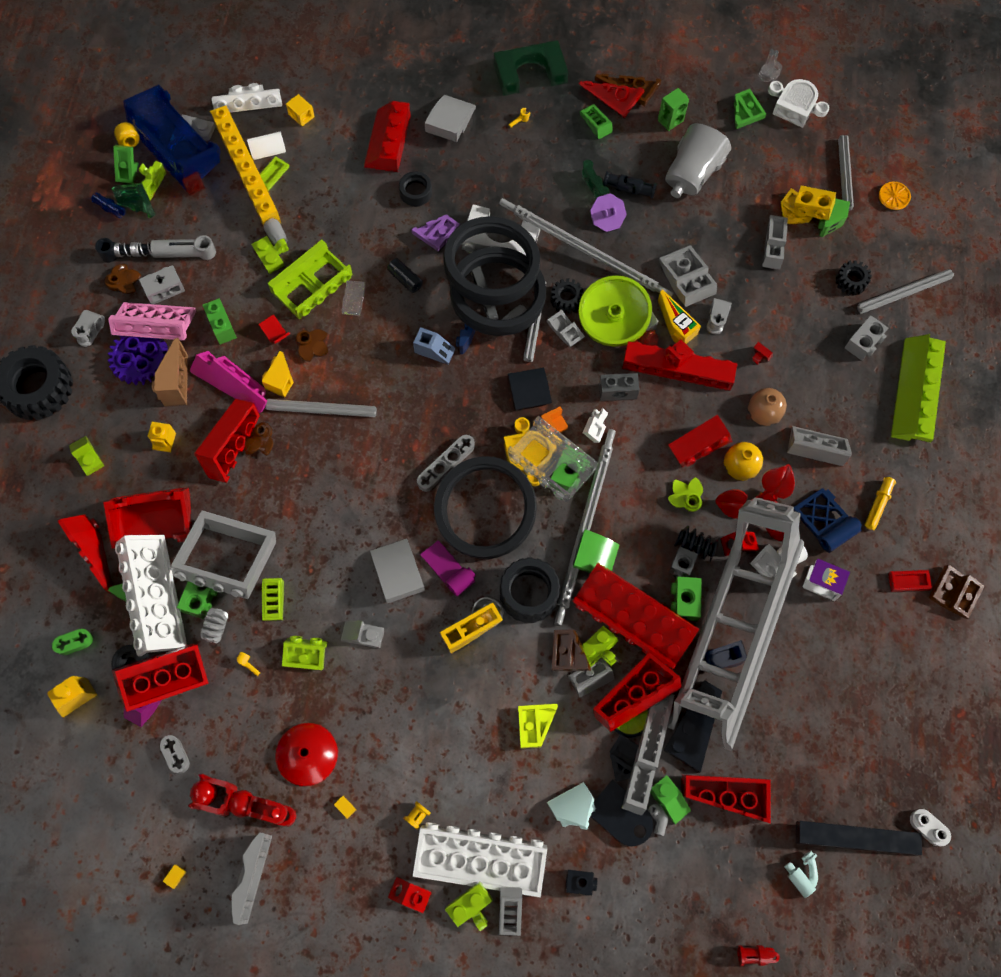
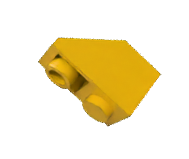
M279 351L278 355L273 357L269 370L263 374L262 383L266 390L285 398L294 382L283 352Z

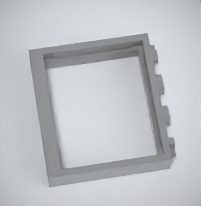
M202 510L171 564L173 577L180 579V581L192 582L199 587L212 588L219 593L225 592L236 598L238 596L249 599L276 544L275 532ZM204 528L262 545L244 582L184 565Z

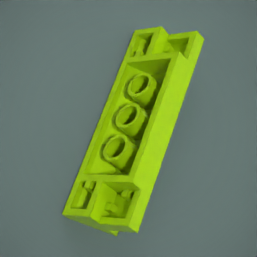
M930 334L905 338L891 437L910 441L912 438L930 443L933 441L946 341L930 338Z

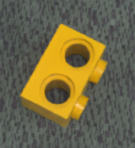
M801 185L795 200L794 213L801 216L806 215L817 219L829 220L835 205L836 192Z

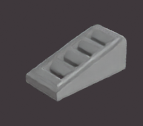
M501 887L499 935L521 936L522 888ZM504 923H517V926L504 925Z

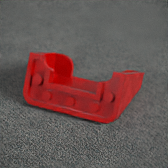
M189 487L120 496L103 502L112 549L115 548L116 542L124 535H165V539L173 538L177 539L178 542H184L192 529Z

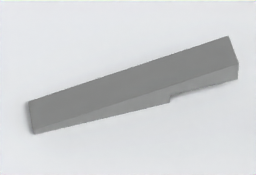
M673 694L656 703L648 710L622 809L639 815H643L646 811L674 699Z

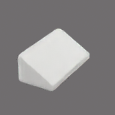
M281 132L247 140L253 160L286 152Z

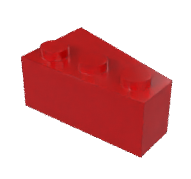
M717 414L670 443L669 447L680 465L688 467L694 464L696 460L733 441L729 431Z

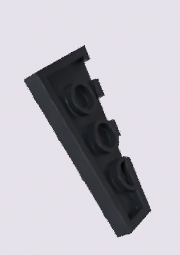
M706 680L703 681L698 689L702 693L721 698L722 690ZM687 709L664 751L700 773L715 718Z

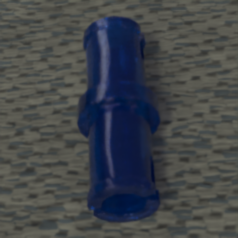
M98 192L92 195L91 201L101 206L105 212H110L118 218H122L125 215V208L117 205L111 198H106Z

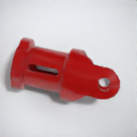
M738 945L737 948L740 966L745 964L765 966L769 963H777L780 959L779 954L773 948H765L762 945H757L756 947Z

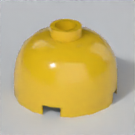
M749 442L736 443L729 448L724 457V466H726L728 474L742 481L756 477L763 464L762 452L757 446Z

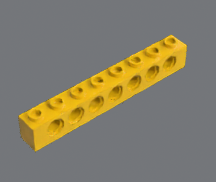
M225 105L210 111L215 126L263 226L267 220L272 218L277 219L281 223L278 211L227 106Z

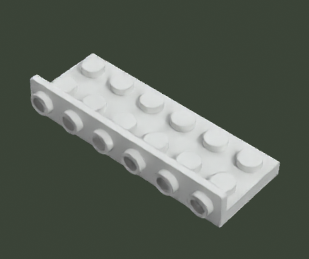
M124 535L116 542L115 552L118 554L119 571L122 574L123 580L122 588L126 595V609L129 611L130 629L134 637L133 646L137 656H143L149 652L171 651L187 646L181 613L177 608L179 603L165 535Z
M427 822L426 825H422L420 828L413 877L474 886L480 881L486 889L500 891L501 887L522 888L523 895L541 897L547 845L543 844V841L536 839L526 842L522 841L523 838L517 836H510V839L501 838V834L498 833L482 835L479 830L468 829V832L459 831V827L447 826V829L439 828L436 823Z

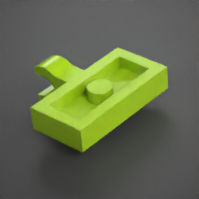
M155 161L149 169L143 163L139 167L140 173L146 177L141 182L139 189L143 197L150 201L166 175L162 163Z
M267 236L251 244L269 274L285 266L279 254L289 250L284 238L278 240L274 246Z
M602 626L582 645L591 667L600 658L604 659L610 666L617 661L615 659L616 656L610 649L618 642V638L605 626Z
M479 881L445 907V911L457 927L472 917L476 927L481 931L487 927L486 923H488V920L480 910L490 904L493 898Z

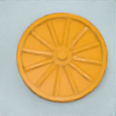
M892 181L885 183L881 187L879 199L885 207L892 210H900L905 208L910 202L911 193L904 184Z

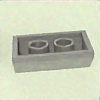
M792 426L787 453L843 466L851 457L852 452L848 439Z

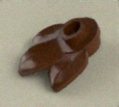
M119 264L112 268L111 274L105 277V285L112 291L119 290L125 294L134 293L136 289L133 284L141 278V274L136 270L128 269L126 264Z
M315 329L311 332L306 330L300 331L295 338L296 344L299 346L298 353L300 357L310 362L314 355L324 356L328 354L327 345L323 342L328 333L321 329Z
M261 422L257 424L250 437L246 436L244 451L247 456L257 450H260L266 456L271 452L274 441L271 438L272 427L268 423Z

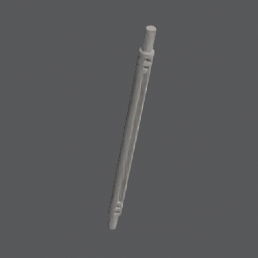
M503 198L500 200L499 205L514 212L515 216L524 219L526 222L535 225L610 268L635 280L640 285L645 286V288L658 293L664 290L672 297V291L659 285V282L654 281L652 278L643 275L533 214L531 211L522 208V206H516Z
M613 429L608 430L605 444L602 445L594 478L557 604L559 608L554 622L557 626H562L566 608H569L579 571V569L573 567L583 531L585 529L590 531L613 450L612 443L616 433Z

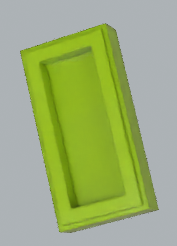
M276 156L260 173L268 191L290 167L288 163Z

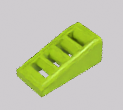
M262 579V620H283V579ZM269 586H278L276 589H268ZM268 594H278V597H268ZM268 602H278V605H268ZM268 610H278V613L268 614Z

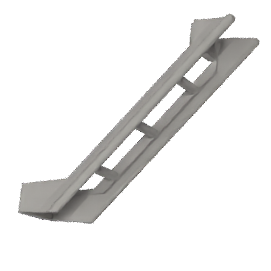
M755 497L752 501L748 500L739 509L736 537L682 682V688H680L677 699L674 701V707L667 728L674 730L681 709L685 707L721 720L724 749L732 751L804 546V541L800 539L799 534L800 513L794 512L793 506ZM749 523L784 532L781 560L775 577H767L738 567L741 558L742 542ZM734 575L772 586L759 624H749L723 616L721 613ZM717 622L755 634L741 673L738 672L737 674L703 661ZM700 670L738 682L731 703L693 689Z

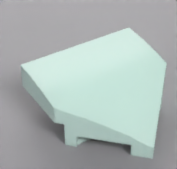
M584 782L547 802L557 821L561 822L562 827L575 825L587 830L589 826L588 820L591 813L595 812L596 809L594 798Z

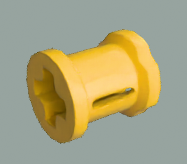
M416 801L413 810L408 816H404L403 819L418 830L420 823L431 812Z

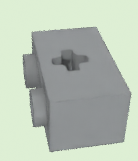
M173 265L164 267L160 271L139 279L151 304H156L185 291Z

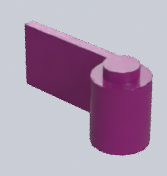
M439 540L420 554L456 597L475 583V573L469 567L467 569L461 567Z

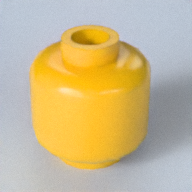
M120 123L114 130L115 138L120 146L134 148L139 143V134L131 123Z

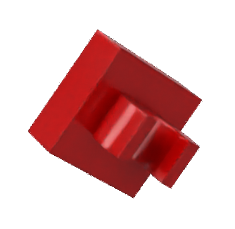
M760 342L754 346L756 354L753 356L752 361L757 365L763 358L769 361L773 357V352Z

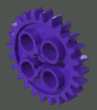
M120 336V341L114 340L116 346H110L113 352L108 353L110 357L108 359L109 367L120 381L125 380L127 384H130L132 381L135 386H137L138 381L144 385L147 379L151 383V377H155V372L168 351V345L164 342V339Z

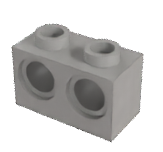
M870 315L849 340L845 349L863 361L866 356L870 357L877 348L874 346L877 343L880 345L887 337L885 332L888 330V327Z

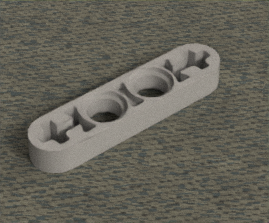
M462 435L429 465L417 478L419 489L425 492L432 490L451 469L461 463L474 450L475 442L473 437ZM469 441L470 447H463V442L467 443ZM450 453L458 455L455 461H450L447 457ZM437 465H442L445 470L443 473L438 474L434 471V468ZM423 479H424V480H428V479H429V485H427V484L422 485V484H423L422 480H423Z

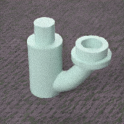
M809 851L801 858L804 861L803 864H808L809 878L799 867L795 868L791 862L784 866L789 873L787 875L804 898L810 896L816 890L815 887L818 882L815 861L817 854Z

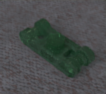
M585 160L583 162L582 176L594 197L597 198L609 194V188L603 186L601 177L595 173L593 162Z

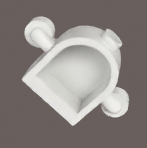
M803 79L793 80L785 88H783L782 83L779 81H773L769 85V94L779 98L772 114L803 128L811 113L818 117H824L829 111V105L826 102L816 103L818 90L810 81Z

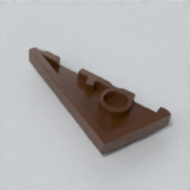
M609 74L595 75V81L600 84L609 83L616 84L617 86L625 85L630 88H643L645 92L637 101V103L643 106L648 103L661 85V79L657 78L656 81H647L645 77L635 78L633 76L619 75V78L608 77Z

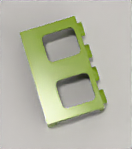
M320 240L268 282L271 293L300 319L308 315L316 305L321 304L329 294L336 292L340 285L348 282L353 274L351 266H345L328 250L327 243ZM330 263L339 273L326 284H323L314 274L325 264ZM304 285L312 295L297 307L287 296L298 286Z

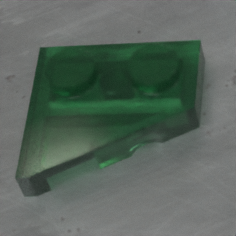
M142 183L115 185L111 188L119 205L128 207L137 213L139 211L147 213L149 218L156 215Z

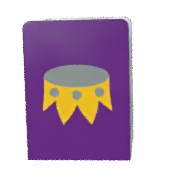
M817 559L814 566L811 565L809 567L803 588L836 601L843 594L850 572Z

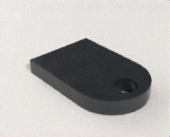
M612 779L594 801L596 809L595 812L591 813L590 817L619 843L630 847L641 845L651 836L653 830L652 817L647 809L643 815L622 809L626 790ZM638 825L645 829V836L643 838H638L634 834V828Z

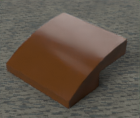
M945 565L929 598L947 610L969 619L984 585L970 575L964 576L951 565Z

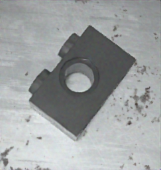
M638 373L600 375V401L637 399L640 391Z

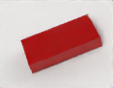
M929 570L890 571L888 573L891 592L930 591L932 589Z

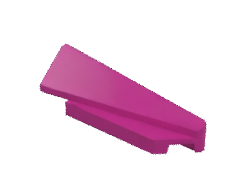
M209 351L196 354L190 368L192 374L234 399L254 403L258 412H263L267 400L264 398L266 391L263 386L225 356L215 358Z

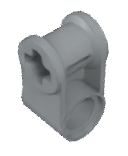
M713 299L707 323V330L711 334L717 335L722 332L730 312L731 302Z
M84 310L81 313L80 318L71 330L72 335L77 338L80 346L87 347L93 343L97 334L104 326V316L89 310Z

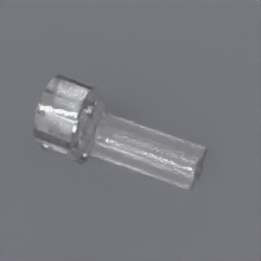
M771 49L766 64L761 67L759 77L762 81L769 82L779 77L782 64L777 61L778 50L774 51Z

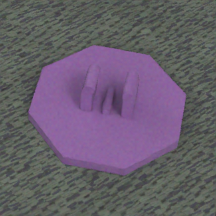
M611 193L597 197L590 209L593 225L605 232L620 228L627 215L624 202Z

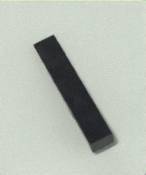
M796 821V844L922 855L921 833Z

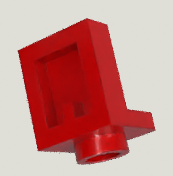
M680 339L672 347L668 346L666 348L664 356L668 363L678 368L693 355L694 351Z

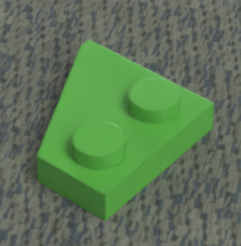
M751 89L735 94L736 129L765 118L766 112Z

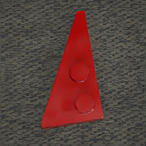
M592 81L579 82L582 88L623 118L627 116L645 92L641 87L630 88L625 85L598 84Z

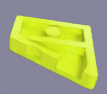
M558 704L518 706L521 749L542 747Z

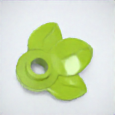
M696 477L690 481L689 485L682 481L674 480L672 486L674 494L668 497L669 502L677 508H685L690 512L699 510L702 505L700 496L703 493L701 482ZM689 501H694L695 505H690Z

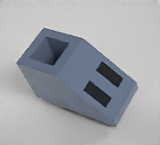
M421 327L413 342L415 353L448 365L455 351V347L438 333Z

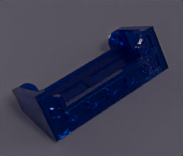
M160 85L123 100L127 122L134 125L142 143L186 191L193 188L220 162L221 151L219 146L212 141L208 142V144L170 104V94Z

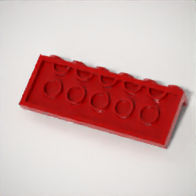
M599 562L590 573L577 596L572 600L576 608L583 612H589L595 621L599 623L604 622L613 633L622 634L626 637L625 640L628 643L638 645L646 655L650 652L668 668L671 667L672 669L675 668L699 631V628Z

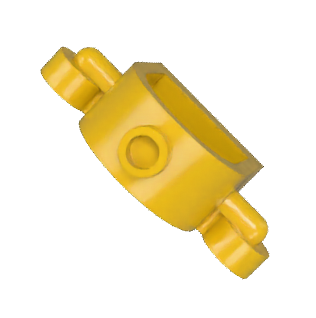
M520 417L515 421L514 426L515 431L519 434L504 437L507 461L527 475L532 486H538L542 482L541 472L550 465L552 455L557 454L556 444L552 443L543 433L528 432L530 427L528 419Z

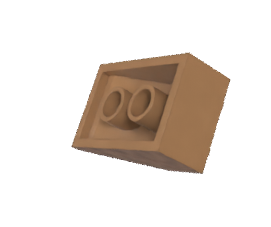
M175 338L155 372V381H152V390L157 394L158 400H161L164 406L187 405L188 354L179 338Z

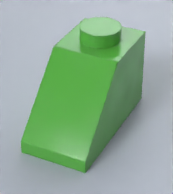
M667 775L651 787L650 794L663 807L674 824L691 812L682 793Z

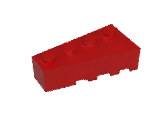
M235 398L194 453L209 479L224 483L228 482L230 477L227 475L230 469H234L237 464L235 459L238 452L243 451L246 436L250 437L260 417L254 403Z

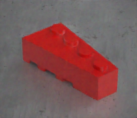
M649 652L593 708L596 720L610 732L682 688L680 676Z
M682 774L681 793L683 797L771 824L770 779Z

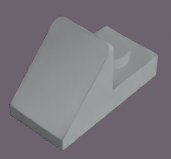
M361 620L345 621L341 641L380 649L385 629L364 624Z

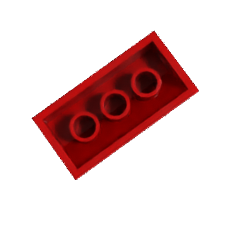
M391 101L377 109L364 168L398 172L411 117L409 103Z
M190 644L112 670L117 691L126 712L209 684L197 644Z

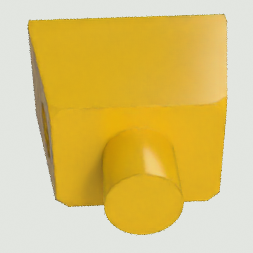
M78 676L69 677L47 692L54 707L63 718L98 695L88 678Z

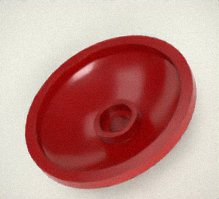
M314 723L298 724L286 731L279 740L275 755L276 764L281 775L292 784L298 786L319 784L333 772L338 759L337 743L333 735L321 725ZM303 749L308 750L307 756L303 757L301 755Z

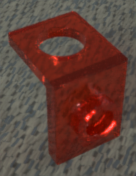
M192 172L179 180L189 196L205 188L198 172Z

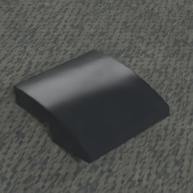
M544 367L508 374L515 410L552 403Z

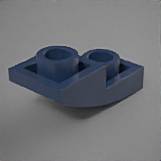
M466 324L465 330L461 329L460 336L456 338V347H459L460 354L466 352L475 334V330Z

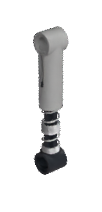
M206 235L199 236L196 239L152 240L151 244L149 242L147 244L131 242L130 244L124 243V245L112 242L109 238H101L95 244V249L101 259L108 263L124 255L139 257L151 254L153 258L200 257L203 260H210L216 254L211 238Z

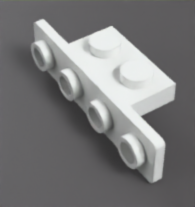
M257 83L249 84L246 87L236 85L229 88L228 95L212 97L214 109L226 105L229 112L282 106L279 89L264 90L263 85H258Z

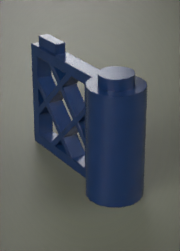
M822 488L795 506L794 512L800 513V520L816 536L820 546L826 552L831 553L860 533L862 525L856 517L848 516L834 501L836 497L829 489L825 491ZM822 495L827 501L826 505L815 504L816 498ZM803 507L812 508V516L804 515L800 509ZM815 508L826 510L825 518L814 516ZM829 511H836L841 517L830 519L828 518ZM814 521L825 522V527L818 531L814 526Z

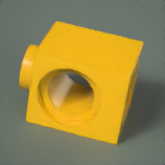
M299 94L286 103L288 115L301 126H304L315 117L312 105Z

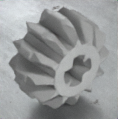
M218 608L209 609L200 634L201 639L210 643L220 642L227 623L228 613Z

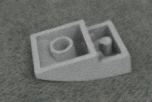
M444 95L435 104L427 117L425 132L457 142L461 133H464L476 105Z
M691 245L659 258L671 287L684 307L717 293V283L708 273V266Z
M407 539L370 551L387 604L425 591Z

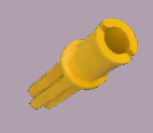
M884 477L879 491L876 492L877 497L865 522V526L869 530L876 529L886 503L891 499L890 494L896 484V481L891 477Z

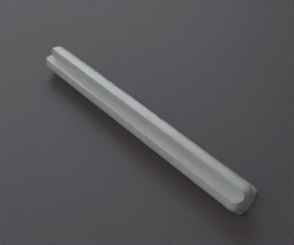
M951 269L944 270L859 303L857 310L860 314L948 281L952 279L954 273Z
M267 399L265 405L267 410L364 417H376L377 413L375 406L278 399Z

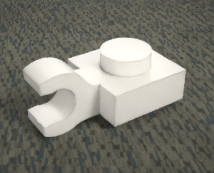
M594 409L592 417H589L583 434L594 443L600 442L606 428L603 422L608 412L604 409H601L600 412Z

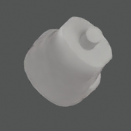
M699 123L691 124L677 146V156L670 166L665 179L673 187L671 191L673 197L680 198L682 193L688 195L698 194L712 173L720 170L731 151L730 141L724 134L712 127Z

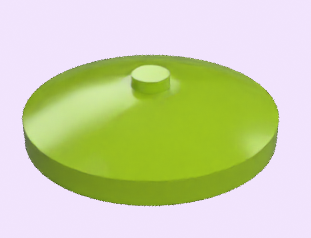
M608 276L601 278L586 289L580 300L579 319L582 328L591 339L602 345L618 347L627 345L628 341H636L645 333L651 321L652 303L647 291L638 282L628 277Z

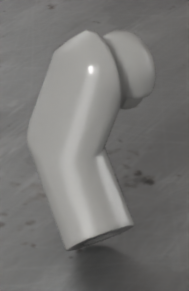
M652 804L649 807V813L656 821L654 834L664 836L668 815L661 805Z

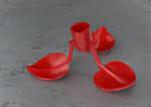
M790 464L765 472L762 477V486L765 490L763 493L760 492L756 498L777 502L778 498L785 499L791 496L795 487V479ZM732 489L719 494L715 501L725 515L738 519L739 509L747 502V495L741 490ZM766 528L770 536L783 542L784 532Z

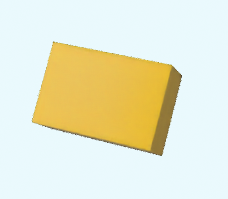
M344 796L334 804L347 819L357 810Z
M175 864L163 882L172 889H175L186 874V871Z

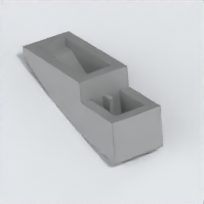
M770 215L762 267L780 270L784 260L788 218Z

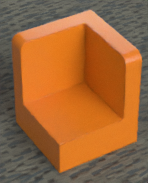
M561 407L541 415L540 424L548 438L568 429V425L562 417Z

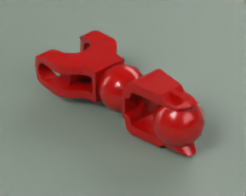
M199 774L200 780L194 783L190 789L192 802L188 806L191 809L203 810L221 816H228L231 812L239 818L249 816L285 827L291 826L296 820V811L293 808L275 801L253 796L247 790L237 791L236 785L211 778L205 774ZM215 785L226 788L227 796L224 798V804L220 808L208 806L217 797ZM287 811H288L289 814H290V817H289V819H288L287 821H284L285 818H286V816H287Z

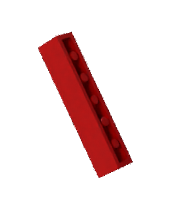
M628 341L622 369L728 391L732 389L737 363H733L730 360L714 359L711 356L703 357L693 353L690 358L676 368L667 362L664 356L666 349L660 348L657 345L649 346L637 341Z

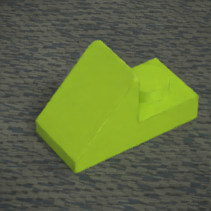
M86 436L69 445L71 454L77 459L87 476L104 467V464Z

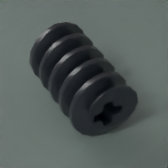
M688 525L681 529L674 546L676 547L681 543L682 548L688 546L690 551L695 549V553L698 555L702 552L703 559L705 560L710 556L711 562L719 540L716 538L711 542V535L704 539V532L697 536V529L689 532Z

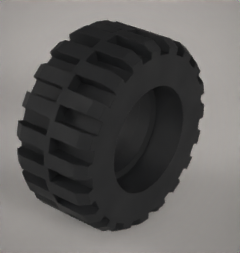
M29 345L28 348L23 346L15 352L12 350L6 358L3 357L0 360V402L15 416L25 420H33V417L36 420L43 419V416H52L56 410L60 411L63 403L66 404L69 399L67 397L72 394L73 390L70 387L73 386L71 372L52 350H47L43 346H38V348L35 345ZM36 372H47L46 381L40 389L29 394H19L20 386L26 377Z

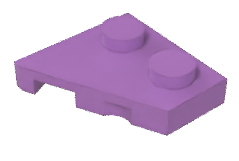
M444 215L437 220L426 222V225L418 229L414 227L412 234L436 251H439L460 224L448 215Z

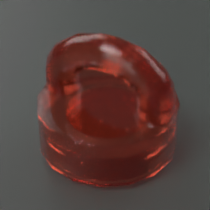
M645 331L640 337V343L649 346L657 345L658 335L656 331Z

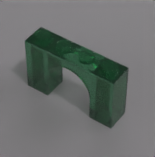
M558 40L494 53V67L503 96L519 93L520 81L516 70L526 63H536L544 67L551 86L568 83V69Z

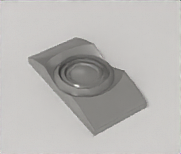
M259 833L243 855L244 864L239 875L237 888L232 893V917L234 924H248L272 835Z

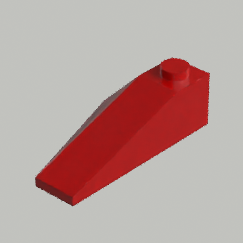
M86 514L58 520L69 540L78 549H81L78 552L87 564H91L89 568L101 586L110 593L108 589L112 587L102 536L98 531L100 526L94 518L90 519Z

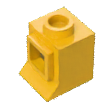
M151 422L148 438L152 442V450L171 452L176 432L170 424Z

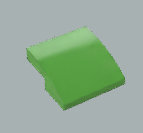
M585 529L573 567L591 573L599 562L612 571L619 544Z

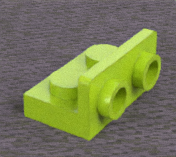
M290 636L283 645L282 666L323 670L327 642L322 641L321 638H310V640L302 639L301 636Z

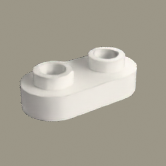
M919 809L910 815L912 827L921 833L932 845L945 846L950 842L951 833L949 829L929 811ZM922 816L926 819L925 824L921 822ZM939 831L943 834L942 839L938 837Z

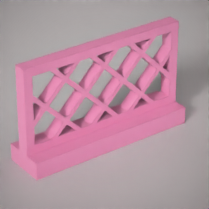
M123 302L116 315H110L108 318L111 335L172 340L179 338V340H185L187 337L186 330L196 310L194 307Z

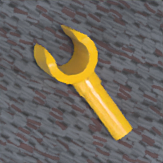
M522 108L519 117L509 123V127H513L520 121L527 122L530 112L525 114L526 108Z
M240 652L237 657L238 664L259 676L260 672L248 663L250 656Z

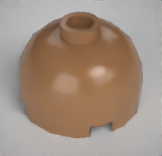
M762 388L756 391L749 400L748 411L752 415L753 421L760 425L770 426L771 424H777L785 415L786 399L776 389Z

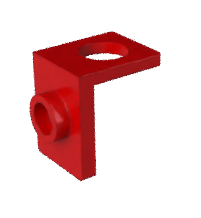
M274 314L258 324L272 345L290 335L289 332L286 333Z
M746 531L742 542V550H759L754 532ZM736 532L721 538L725 556L730 554L731 550L728 548L727 543L731 538L735 540Z
M396 877L388 898L424 913L431 892ZM402 885L401 893L396 896L398 886Z

